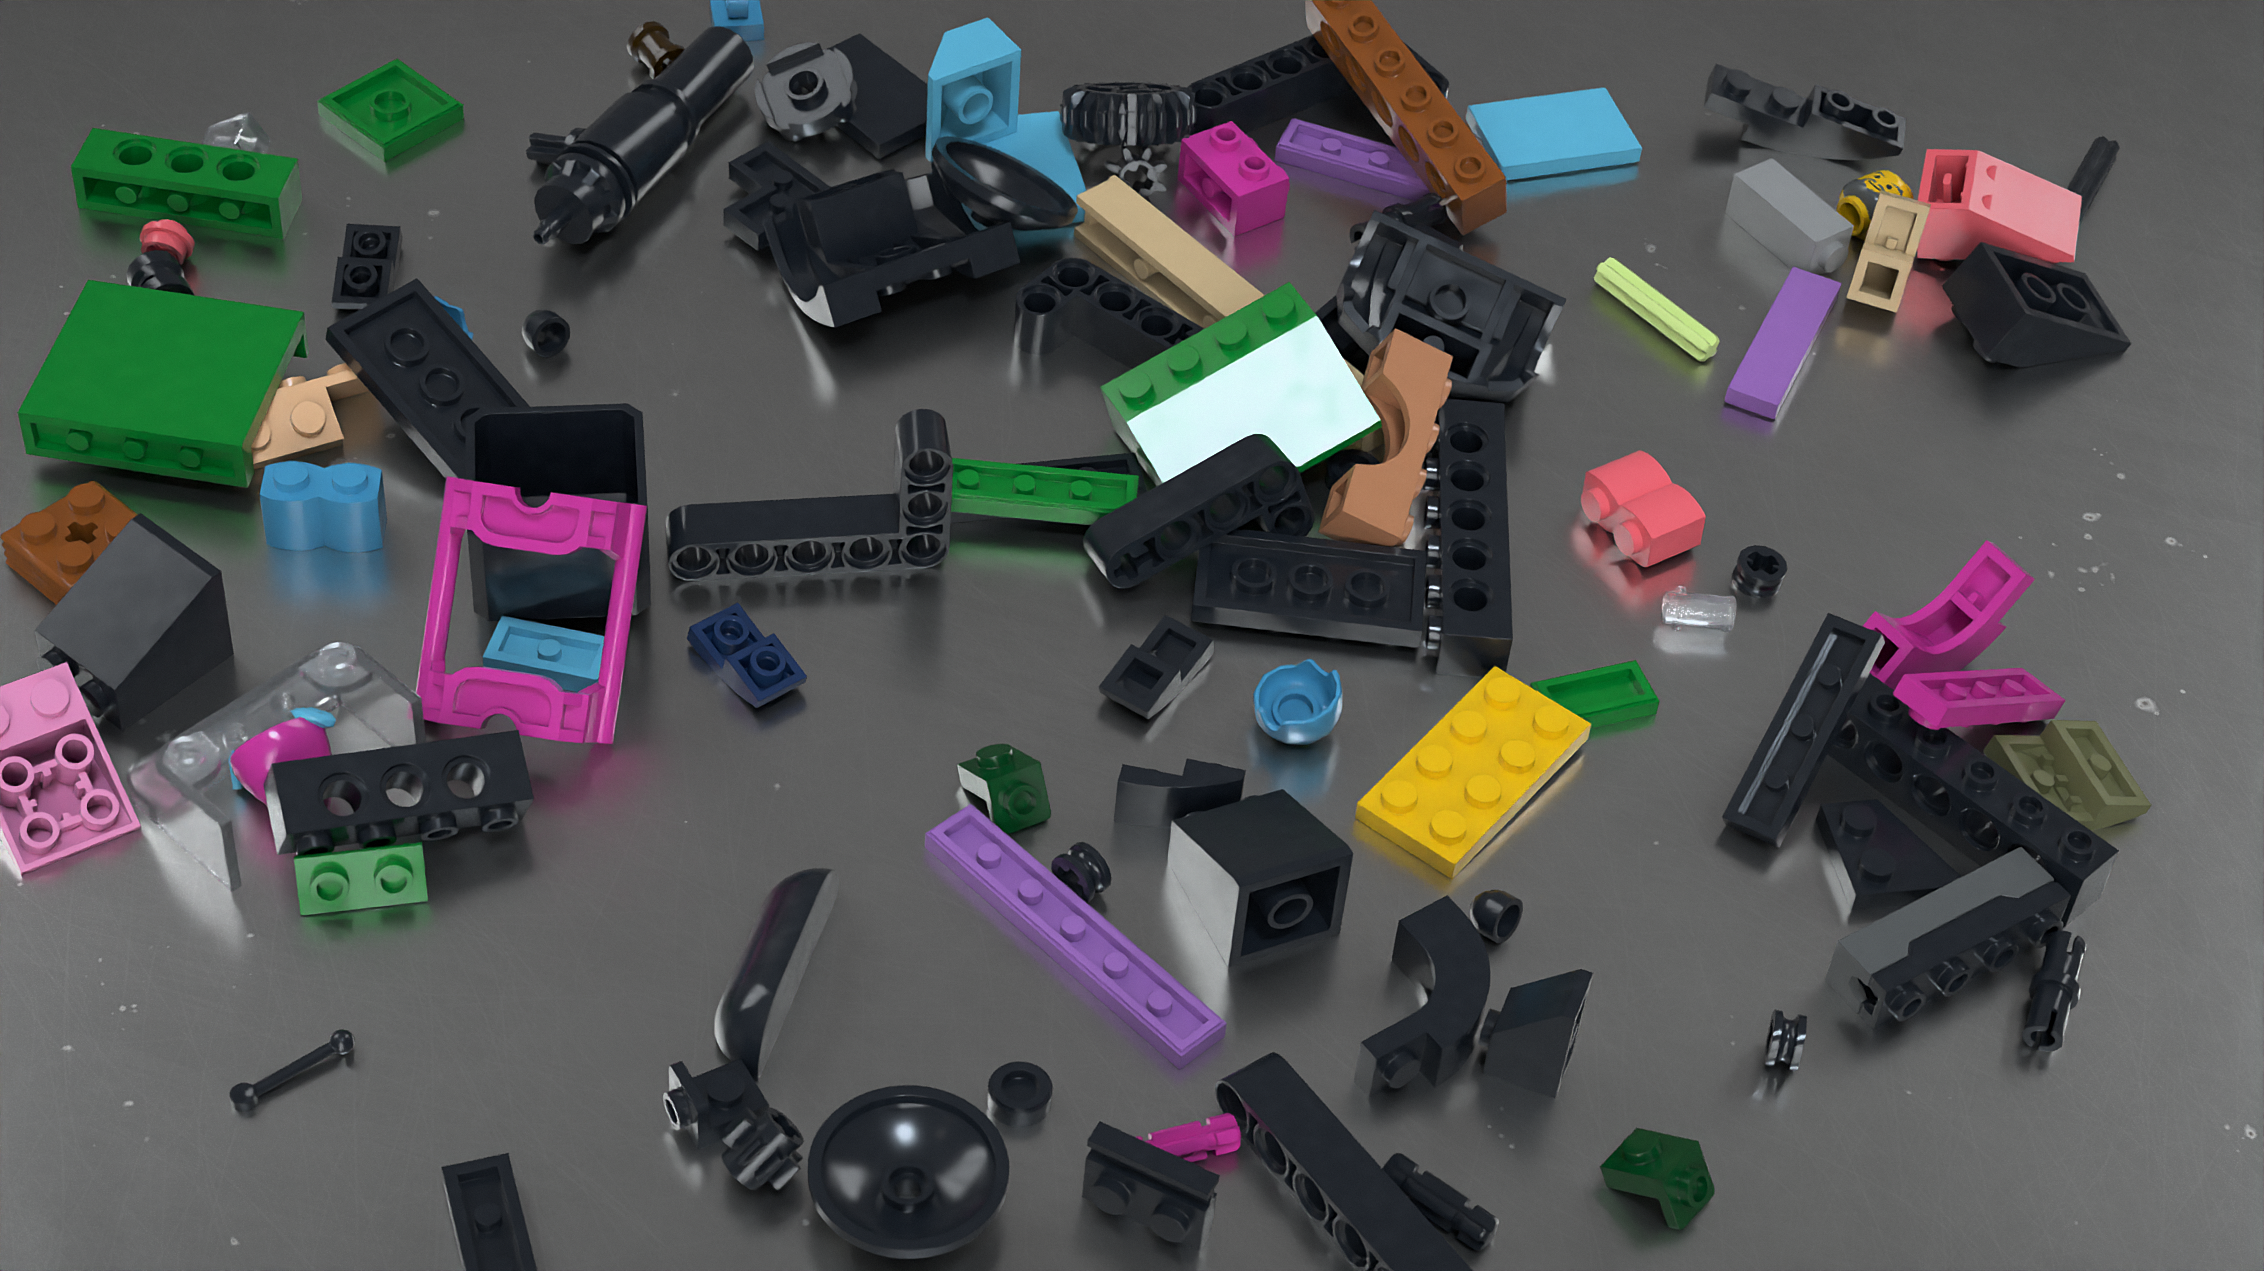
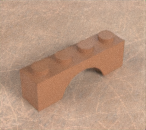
M1396 328L1371 352L1361 388L1381 419L1385 438L1383 463L1376 465L1355 464L1331 487L1318 533L1337 541L1393 547L1394 545L1401 546L1405 542L1414 522V517L1409 514L1412 500L1420 493L1427 476V471L1422 468L1425 455L1433 447L1440 430V426L1434 423L1438 409L1447 400L1452 388V380L1448 379L1447 376L1453 356Z

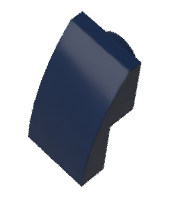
M739 603L689 627L687 640L702 659L732 690L757 708L806 683L807 675L774 633L764 637Z

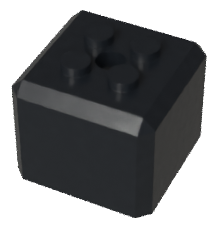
M628 403L480 408L466 418V479L519 487L523 501L533 508L544 505L551 493L647 506L632 615H638L651 605L643 413ZM467 530L473 609L475 613L487 621H499L501 616L534 620L605 617L608 615L615 561L599 549L583 547L581 550L568 555L538 553L493 546L480 540L473 530Z

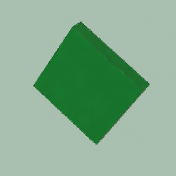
M397 58L317 100L318 114L383 162H387L464 119L462 103Z

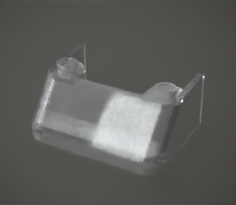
M346 642L326 644L286 666L134 761L129 767L126 776L130 799L144 815L229 891L233 892L241 887L242 884L232 822L202 795L208 789L231 776L228 758L232 751H235L247 740L282 722L294 719L295 717L290 711L295 708L313 707L331 712L341 705L391 747L425 743L422 698L359 646Z

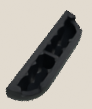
M812 868L799 871L783 879L770 891L759 910L719 1001L715 1015V1040L718 1042L723 1053L731 1061L741 1058L755 1082H759L837 898L839 879L836 870Z

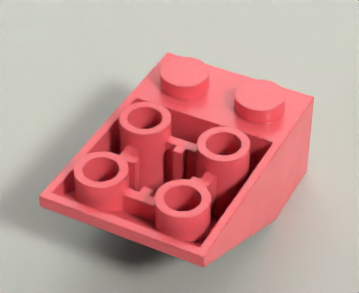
M1926 150L1918 201L1931 204L1917 248V258H1929L1939 261L1966 259L1980 242H1984L2053 264L2058 262L2074 263L2082 196L1979 150Z

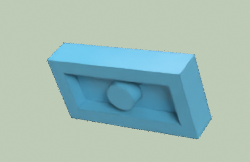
M501 616L483 655V666L543 675L555 680L562 689L579 692L598 682L604 636Z

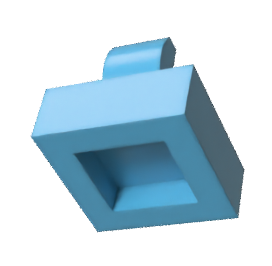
M709 0L712 27L721 26L731 29L741 36L744 41L764 40V22L759 0Z

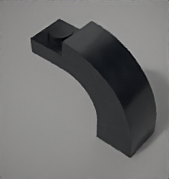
M1448 895L1398 921L1391 960L1419 990L1425 1004L1410 1016L1361 1041L1354 1082L1368 1098L1389 1087L1399 1088L1406 1085L1419 1071L1434 1088L1438 1087L1451 1078L1464 1065L1479 1038L1490 988L1491 971L1489 957L1484 942L1474 924Z

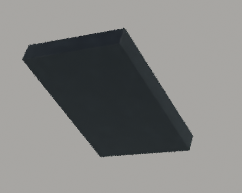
M860 33L826 49L835 52L834 48L846 55L858 82V92L855 98L856 112L851 119L836 124L838 128L878 159L926 136L927 83ZM810 83L801 86L802 93L799 96L807 95L815 88Z

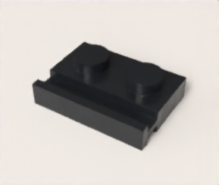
M1099 1121L1087 1140V1146L1091 1149L1085 1160L1082 1197L1092 1201L1098 1208L1109 1214H1120L1151 1228L1165 1240L1181 1242L1200 1251L1212 1232L1217 1193L1214 1192V1189L1219 1182L1220 1175Z

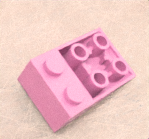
M67 662L0 686V839L20 875L141 829L138 818Z

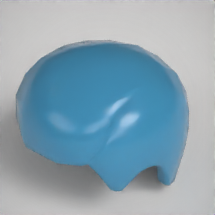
M1306 659L1298 665H1281L1262 676L1253 693L1255 716L1259 726L1269 736L1285 744L1309 745L1331 733L1342 714L1343 691L1337 670H1332L1328 673L1320 668L1313 659Z

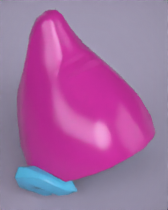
M313 707L295 708L290 711L295 717L294 719L277 724L247 740L235 751L233 750L228 758L232 790L244 787L258 800L267 805L263 784L271 764L332 755L325 728L333 727L336 718L330 712ZM332 797L324 800V804L329 811Z

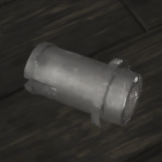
M1677 586L1675 591H1665L1661 605L1662 624L1671 625L1673 631H1680L1682 626L1722 630L1728 633L1733 629L1736 616V599L1734 596L1728 595L1725 597L1686 592L1684 586Z

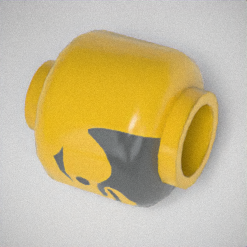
M1878 170L1855 179L1843 187L1839 195L1836 211L1854 225L1851 236H1857L1865 241L1881 190L1914 199L1910 187L1898 175L1891 171Z

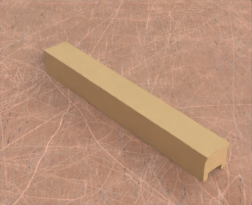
M1116 175L1077 195L1076 204L1085 210L1084 223L1074 227V236L1144 294L1199 326L1207 328L1265 296ZM1344 359L1361 387L1364 375ZM1382 427L1342 450L1358 449L1369 452L1382 444L1385 445Z

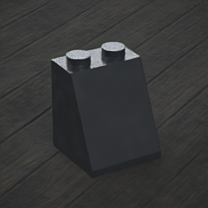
M141 513L127 523L35 629L40 653L37 664L40 671L67 662L89 713L97 718L103 716L121 731L126 730L234 655L221 570Z
M1284 789L1259 796L1251 795L1235 803L1207 811L1192 812L1183 818L1172 820L1167 861L1228 968L1340 934L1353 852L1347 843Z

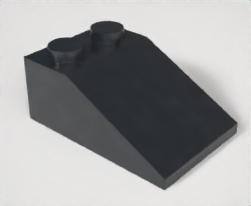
M1980 242L1942 285V288L1953 304L1951 307L1953 314L1966 325L1973 336L1975 350L1980 356L1991 363L2002 362L2024 368L2123 352L2132 344L2086 273Z

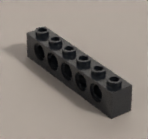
M1447 399L1443 406L1438 409L1434 423L1440 426V430L1433 447L1428 452L1432 453V457H1426L1424 466L1427 476L1423 490L1433 491V496L1427 495L1424 509V529H1433V535L1428 534L1426 538V568L1434 569V575L1428 574L1425 608L1435 609V615L1428 616L1425 645L1427 650H1435L1436 674L1483 678L1494 666L1506 672L1513 642L1504 404Z
M1869 673L1828 752L1830 757L1981 867L2022 847L2054 878L2055 883L2058 882L2071 895L2061 919L2063 927L2069 925L2101 897L2118 855V849L1948 728L1933 730L1916 722L1908 714L1910 707L1893 695L1894 690Z

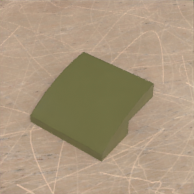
M2051 720L2040 736L1994 735L1983 750L1988 758L2089 830L2128 821L2146 814L2152 806L2096 721Z

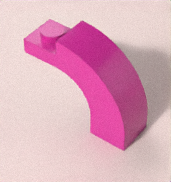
M1986 540L1951 583L1922 609L1902 618H1891L1877 611L1870 616L1863 627L1881 633L1885 642L1870 674L1895 690L1904 674L1960 671L1979 656L2004 631L2006 626L2000 620L2035 579L1996 544Z

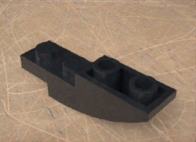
M1719 64L1714 66L1708 78L1704 108L1743 122L1742 140L1778 151L1816 158L1841 160L1899 156L1904 148L1906 118L1896 115L1887 108H1877L1851 98L1840 90H1830L1815 84L1808 98H1805L1788 88L1776 87L1755 79L1744 71L1729 69Z

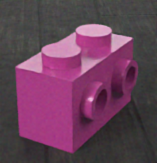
M1233 121L1191 135L1189 138L1181 139L1177 179L1234 237L1285 218L1290 178L1283 168L1277 166L1258 147L1256 142L1248 137Z

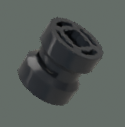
M153 250L145 252L135 258L128 267L126 275L129 286L194 295L190 284L184 278V271L179 261L173 254L167 251Z

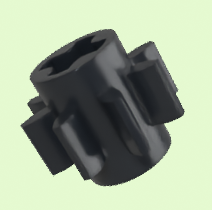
M1144 145L1139 154L1131 153L1126 146H1121L1123 156L1117 163L1105 161V166L1129 187L1130 183L1124 176L1127 170L1135 172L1139 165H1141V170L1147 178L1144 182L1135 181L1131 188L1149 203L1150 199L1148 196L1154 190L1165 192L1167 189L1157 177V173L1163 172L1167 166L1164 161H1155L1151 164L1148 162L1151 156V148L1148 145Z
M746 1107L725 1128L727 1134L722 1140L729 1147L722 1153L723 1163L729 1172L747 1188L757 1190L768 1180L773 1187L780 1190L801 1169L798 1163L803 1157L796 1150L804 1143V1139L793 1122L777 1109L770 1107L758 1118Z

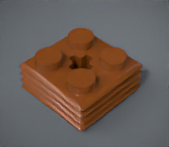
M96 481L77 485L65 497L39 512L26 515L19 524L0 535V538L4 541L2 547L6 549L4 551V555L7 557L5 562L57 605L127 523L138 514Z

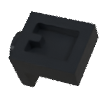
M741 1058L695 1077L691 1076L683 1061L669 1065L670 1091L663 1093L666 1112L677 1130L685 1127L698 1150L721 1141L727 1134L725 1128L746 1107L758 1118L769 1108V1103Z

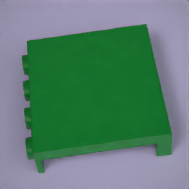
M88 280L17 412L26 454L248 488L255 473L251 445L292 357L307 358L309 355L304 312Z

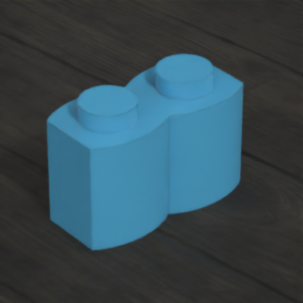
M298 461L279 462L265 466L260 489V501L266 544L290 551L312 550L326 546L337 551L359 553L383 548L387 512L381 469L357 463H344L322 468L315 464Z

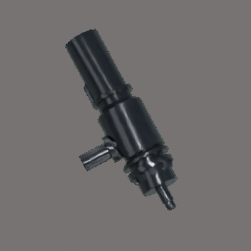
M721 26L709 27L654 80H646L632 92L625 93L618 98L587 129L575 128L570 131L567 137L532 133L529 136L531 146L526 150L527 158L535 160L537 163L551 164L545 174V184L537 190L534 198L535 211L540 220L539 227L533 232L534 240L542 245L555 237L571 244L583 243L594 233L608 232L617 223L628 217L632 210L683 160L687 147L696 140L700 126L751 76L754 69V57L742 37L731 29Z

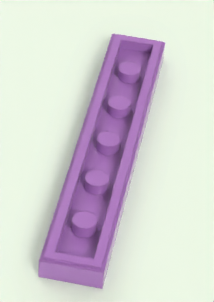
M969 804L925 833V848L1179 1070L1225 1037L1227 1023L972 804Z

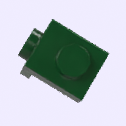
M993 744L978 750L976 758L957 764L961 786L986 800L990 820L1006 834L1048 820L1051 817V808L1040 761L1009 744Z
M1636 1128L1600 1166L1607 1187L1659 1199L1667 1225L1674 1229L1683 1230L1715 1194V1187L1700 1143L1692 1139Z

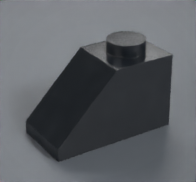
M1578 969L1510 988L1501 1012L1490 1008L1481 1030L1478 1044L1488 1048L1483 1073L1556 1098L1574 1052L1593 973Z

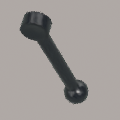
M345 1029L336 1030L331 1034L328 1043L255 1084H236L232 1087L229 1094L233 1108L240 1112L249 1111L256 1106L258 1096L334 1053L341 1055L349 1053L355 1044L353 1034Z

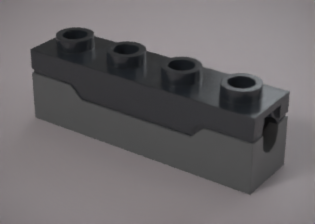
M2019 847L1838 940L1825 980L1856 1013L1861 1014L1860 1017L1873 1031L1894 1019L1905 1021L1915 1015L1928 1001L1942 994L1946 997L1956 994L1965 987L1970 979L1987 970L1997 972L2003 969L2017 954L2032 946L2036 948L2045 947L2048 935L2062 930L2063 922L2061 919L2071 895L2058 882L2055 883L2054 878L2022 847Z

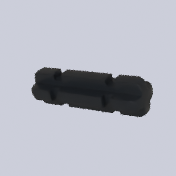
M1395 1153L1385 1163L1382 1169L1424 1216L1449 1233L1453 1232L1454 1228L1458 1230L1457 1238L1474 1250L1481 1251L1492 1241L1499 1224L1497 1217L1479 1205H1476L1474 1209L1468 1206L1471 1201L1469 1198L1429 1171H1424L1422 1175L1418 1173L1420 1165L1402 1153Z

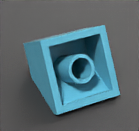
M988 17L944 32L928 74L925 157L930 163L933 162L931 151L940 137H960L985 144L1017 132L1021 49Z

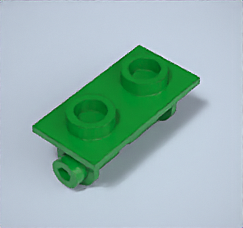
M407 842L403 843V845L294 856L300 915L428 901L422 842L412 844Z

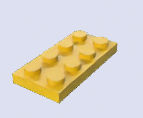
M1494 666L1357 802L1355 819L1453 880L1588 740L1591 723Z

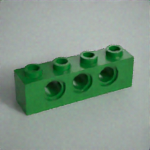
M92 128L71 165L78 208L154 220L168 219L180 224L284 239L303 200L298 158Z

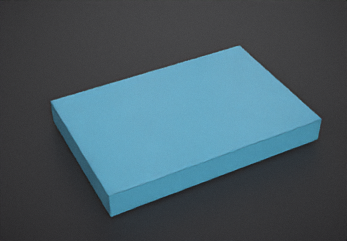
M1605 87L1469 105L1467 108L1466 121L1477 140L1505 175L1506 180L1635 163L1640 160L1642 147Z
M1059 111L1018 115L1017 132L984 144L1004 152L1041 172L1064 189L1075 203L1077 195L1086 191L1069 139L1063 134ZM1077 205L1078 212L1072 223L1084 222L1085 210Z

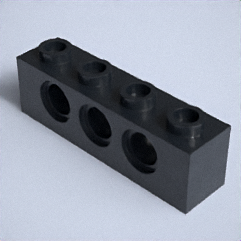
M519 730L272 763L263 784L277 855L295 852L297 856L330 853L334 851L336 846L359 843L361 849L384 847L395 843L398 837L419 834L422 840H440L456 834L460 828L480 825L482 830L486 832L501 831L517 825L534 800ZM460 780L466 782L473 789L475 797L462 798L455 795L450 790L448 781ZM389 789L404 790L411 795L415 805L410 807L398 806L388 798L386 791ZM330 797L341 798L350 804L353 814L347 816L336 815L327 809L324 800Z

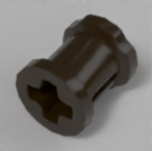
M656 21L646 22L637 27L629 37L627 44L628 53L636 62L645 63L648 66L650 77L653 80L685 50L683 46L673 44L669 40L670 37L667 29Z

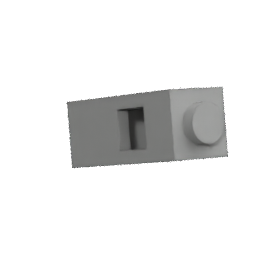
M1771 158L1734 174L1725 214L1790 269L1796 267L1822 275L1827 272H1833L1844 264L1848 256V246L1854 225L1777 161Z

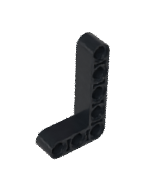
M1313 35L1195 81L1187 87L1195 94V105L1197 107V123L1194 124V134L1233 121L1247 134L1354 90ZM1404 42L1447 99L1449 81Z
M917 409L904 414L897 421L894 444L893 494L689 504L672 510L665 521L667 557L670 572L686 581H708L922 569L941 563L947 557L950 547L953 461L945 419L936 411Z

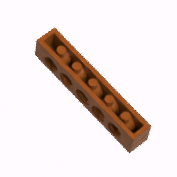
M1305 0L1308 29L1428 190L1437 193L1443 199L1439 204L1440 206L1446 205L1447 215L1460 233L1465 235L1507 213L1505 175L1372 0Z

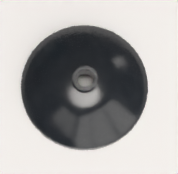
M945 136L937 139L931 151L935 167L952 194L961 203L972 210L970 216L985 227L989 228L1002 222H1011L1012 229L1021 231L1058 229L1071 224L1078 212L1075 201L1058 184L1026 163L990 146L960 137Z
M898 1085L879 1088L861 1094L844 1103L825 1120L815 1135L809 1151L807 1179L810 1195L816 1210L826 1224L840 1237L863 1250L886 1257L925 1258L940 1255L967 1244L980 1235L993 1222L1007 1194L1009 1158L1004 1140L993 1122L967 1100L932 1087ZM909 1194L916 1198L906 1199L899 1196Z

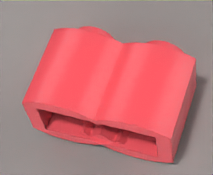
M1639 450L1586 472L1581 495V505L1584 513L1591 521L1597 522L1603 529L1613 533L1619 550L1624 555L1631 557L1639 565L1649 567L1701 544L1706 519L1702 508L1688 491L1672 483L1664 468L1648 453Z

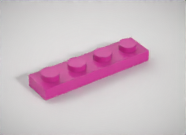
M2023 668L1904 674L1893 692L1894 696L1910 707L1908 714L1912 719L1933 730L1945 727L1961 726L1968 728L1971 725H1999L2000 723L2009 722L2027 723L2028 721L2054 719L2065 702L2064 698Z

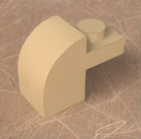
M1881 190L1846 298L1897 313L1931 204Z

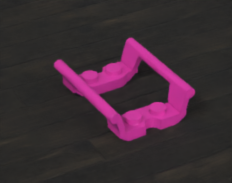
M447 476L413 714L419 715L421 719L476 729L486 728L492 716L503 714L514 722L516 730H519V734L522 736L573 743L613 744L647 506L551 493L544 505L533 508L523 501L519 487ZM466 529L473 530L480 540L493 546L552 555L573 554L583 547L599 549L615 561L597 683L575 693L563 691L562 687L551 678L531 673L484 666L465 667L454 674L445 673V655L461 543Z

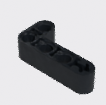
M1071 257L1055 262L1017 292L1013 340L1020 350L1029 354L1043 355L1055 351L1073 336H1076L1126 367L1133 369L1205 328L1089 261Z
M1252 434L1101 517L1090 525L1086 531L1083 546L1085 552L1111 585L1118 588H1129L1150 578L1252 519H1255L1265 532L1306 537L1313 527L1315 518L1309 497L1296 466L1270 437L1264 434Z

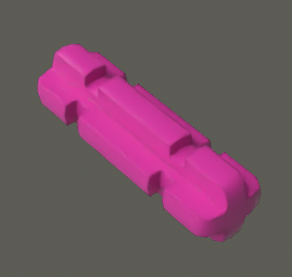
M1225 1113L1206 1118L1207 1125L1201 1126V1122L1194 1121L1148 1133L1149 1140L1145 1142L1189 1162H1195L1208 1158L1207 1151L1212 1150L1213 1155L1217 1156L1238 1150L1240 1148L1241 1132L1235 1117L1232 1114ZM1136 1136V1138L1143 1140L1141 1136Z

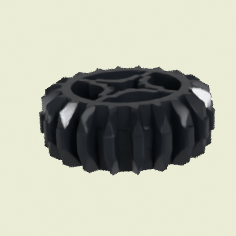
M1135 81L1084 83L1083 85H1074L1063 91L1062 104H1060V120L1064 136L1077 142L1104 144L1105 146H1159L1160 144L1181 143V139L1194 135V124L1197 123V107L1195 105V94L1188 88L1179 85Z

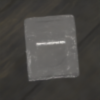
M249 112L208 127L201 144L266 154L271 140Z

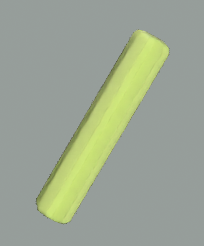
M1609 257L1604 263L1600 262L1596 268L1597 272L1594 280L1604 290L1697 361L1704 362L1716 354L1718 351L1716 348L1720 342L1716 334L1616 258Z

